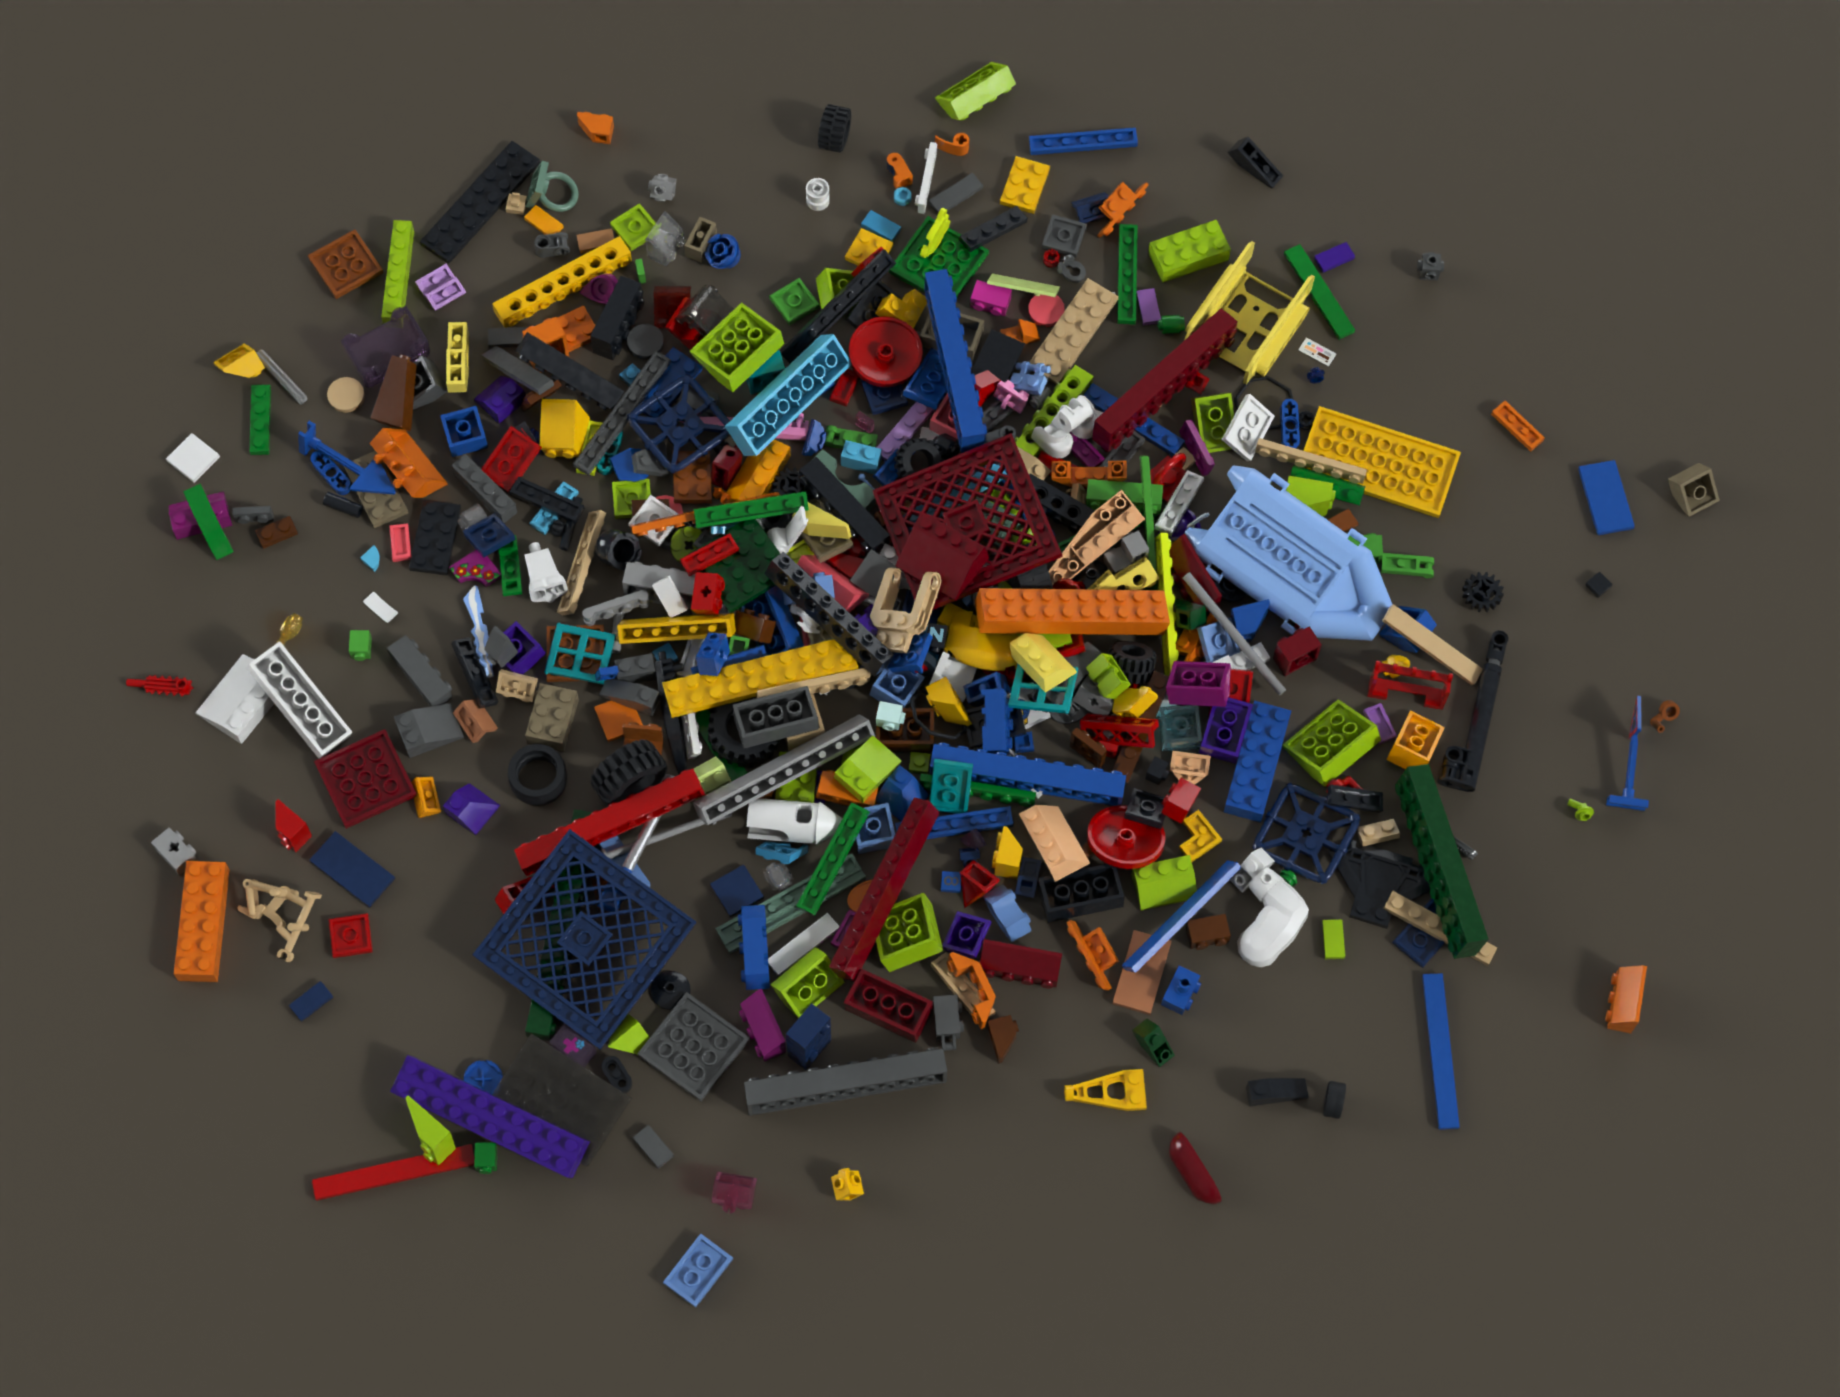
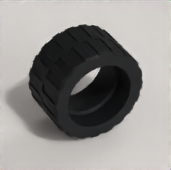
M1013 549L1006 551L1004 553L1011 554ZM1046 564L1007 579L1012 589L1053 588Z

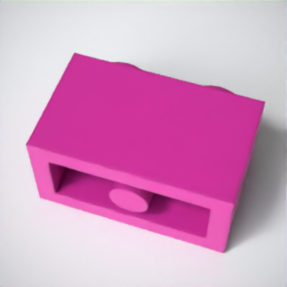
M977 280L971 295L970 307L977 311L990 312L995 316H1005L1011 300L1012 289L990 285L987 282Z

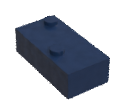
M812 1003L786 1033L788 1057L805 1070L810 1067L831 1041V1019Z

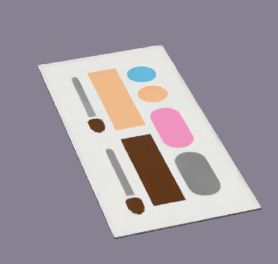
M1308 338L1304 340L1299 348V351L1327 366L1331 364L1336 356V353Z

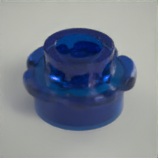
M1314 367L1309 370L1307 377L1313 384L1320 383L1324 380L1325 371L1320 370L1319 367Z

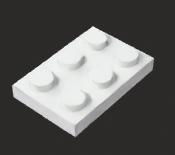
M1246 394L1221 440L1245 461H1251L1255 454L1258 439H1263L1275 416L1251 394Z

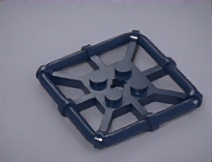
M689 374L678 378L661 391L654 392L652 397L633 409L630 414H627V421L645 443V448L650 450L663 467L673 474L683 470L701 456H706L708 451L730 436L725 428V425L730 420L716 405V400L710 397L697 380ZM684 384L682 401L670 408L663 398ZM690 385L705 402L696 410H693L687 403ZM656 402L666 411L657 418L638 416ZM708 409H711L724 426L704 424L699 416ZM683 421L684 427H676L677 422ZM638 423L657 425L662 433L654 439H650ZM703 431L721 433L704 446L695 438ZM665 439H668L674 446L671 463L656 446ZM690 441L697 451L677 464L679 448Z
M1288 783L1280 792L1272 809L1267 812L1266 820L1259 830L1252 848L1253 851L1262 848L1275 861L1274 863L1284 867L1286 871L1291 870L1314 882L1325 884L1333 875L1342 856L1346 855L1347 847L1358 829L1361 819L1358 814L1348 808L1329 806L1328 797L1325 795L1322 797L1299 785ZM1295 793L1319 803L1314 815L1300 809ZM1288 794L1295 810V814L1290 822L1277 816ZM1324 807H1328L1349 818L1328 823L1319 819V816ZM1273 822L1286 828L1281 838L1262 843ZM1350 825L1340 845L1326 840L1331 830ZM1302 831H1310L1311 836L1303 837ZM1285 845L1294 851L1290 859L1286 860L1266 849ZM1322 846L1336 852L1325 873L1317 856ZM1299 853L1312 858L1317 874L1294 864Z

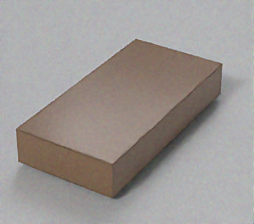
M612 228L576 235L580 254L590 252L614 239Z

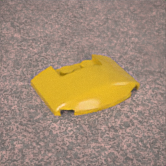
M971 611L953 613L944 649L946 653L949 650L956 656L957 661L979 669L1005 671V667L1014 665L1015 669L1017 668L1018 663L1011 657L1010 642L1020 636L1017 634L979 633L977 615H972L973 612Z

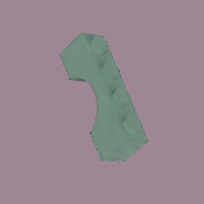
M822 449L815 457L837 478L835 474L837 460ZM841 482L868 512L877 504L872 491L874 489L867 483L847 485Z

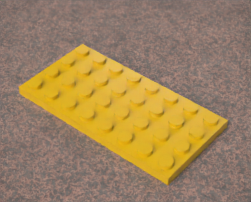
M1321 406L1318 408L1303 450L1367 469L1363 484L1356 483L1366 486L1363 494L1436 518L1440 517L1461 454L1460 451Z

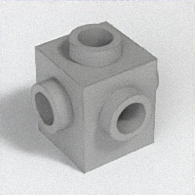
M666 174L655 175L648 185V191H651L650 197L655 198L657 201H672L675 196L677 179L670 178Z

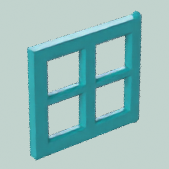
M558 622L544 673L546 675L552 674L604 684L605 680L596 681L595 674L580 672L583 657L601 660L599 668L608 667L616 634L565 625ZM562 633L580 636L577 650L559 647ZM588 637L606 641L603 655L585 652ZM557 652L575 655L572 670L554 667Z
M1017 664L1008 707L1068 714L1078 667H1073L1077 673L1068 678L1067 687L1055 686L1049 690L1065 692L1063 705L1044 703L1046 693L1038 684L1022 683L1024 669ZM1020 689L1039 690L1036 702L1018 700Z

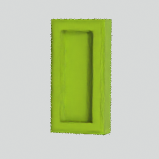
M1342 919L1323 920L1325 960L1345 959Z

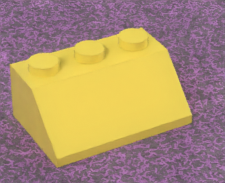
M1024 633L1010 642L1011 657L1045 693L1077 673L1072 665L1043 635Z

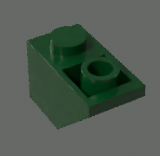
M1179 599L1175 600L1177 627L1193 630L1207 624L1206 606Z
M1148 1018L1132 1029L1140 1046L1158 1067H1161L1175 1056L1160 1027Z

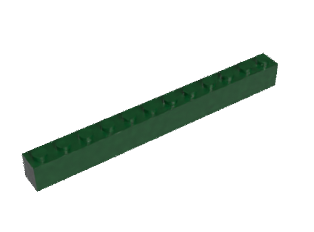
M574 809L571 824L574 820L583 819L592 812ZM580 865L569 867L571 876L582 874ZM583 865L584 873L587 874L588 868ZM567 867L559 876V878L568 876ZM585 878L586 886L588 885L589 878ZM582 879L571 880L573 890L584 888ZM568 881L558 882L559 892L570 890ZM583 892L573 894L574 903L584 902L585 895ZM570 894L559 896L560 905L571 904ZM556 896L554 898L553 906H557ZM575 907L576 917L580 913L579 907ZM572 908L561 909L562 919L573 918ZM558 910L551 911L549 921L559 920ZM572 922L563 923L564 932ZM560 924L549 925L550 935L561 933ZM560 938L551 939L552 949L561 947L557 944ZM545 940L543 950L549 949L548 940ZM564 951L553 953L554 962L565 961ZM567 951L568 960H571L572 954ZM550 953L542 954L540 964L551 963ZM566 965L555 966L556 976L567 975ZM552 967L542 968L541 977H553ZM556 980L557 989H565L563 980ZM553 981L544 982L555 991ZM533 1000L525 1029L526 1036L550 1041L551 1035L556 1033L557 1024L554 1023L555 1016Z

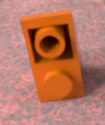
M577 112L578 125L592 142L611 143L614 129L612 116Z

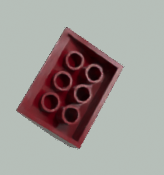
M924 513L913 527L895 566L919 581H922L926 572L939 573L941 576L939 592L956 602L989 559V556L983 545Z

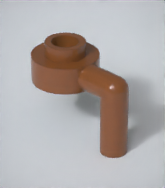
M1672 700L1664 701L1659 707V714L1650 720V724L1659 733H1662L1665 727L1660 722L1664 719L1667 721L1676 719L1680 713L1679 706Z

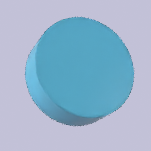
M899 187L894 191V202L897 205L906 206L911 202L912 194L908 188Z

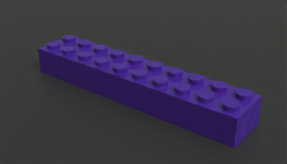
M407 1055L390 1090L391 1093L404 1099L409 1095L422 1108L567 1178L574 1177L590 1143L587 1139L414 1056Z

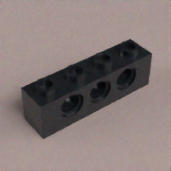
M1030 473L1029 476L1036 493L1042 497L1039 500L1045 514L1052 518L1055 523L1063 524L1071 532L1077 534L1095 510ZM1051 503H1055L1058 509L1054 508ZM1067 512H1071L1074 518H1071Z

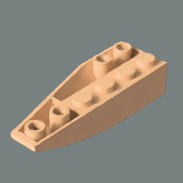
M1122 490L1089 516L1062 552L1063 557L1058 558L1049 569L1052 585L1061 578L1072 579L1145 520Z

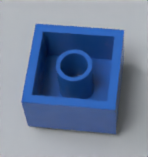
M477 406L440 415L452 457L488 448Z

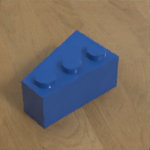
M981 689V695L985 697L984 708H982V714H984V726H982L983 749L992 754L1003 752L1009 755V749H1012L1013 746L1012 737H1010V730H1013V720L1010 719V712H1013V708L1008 707L1010 697L1004 689Z

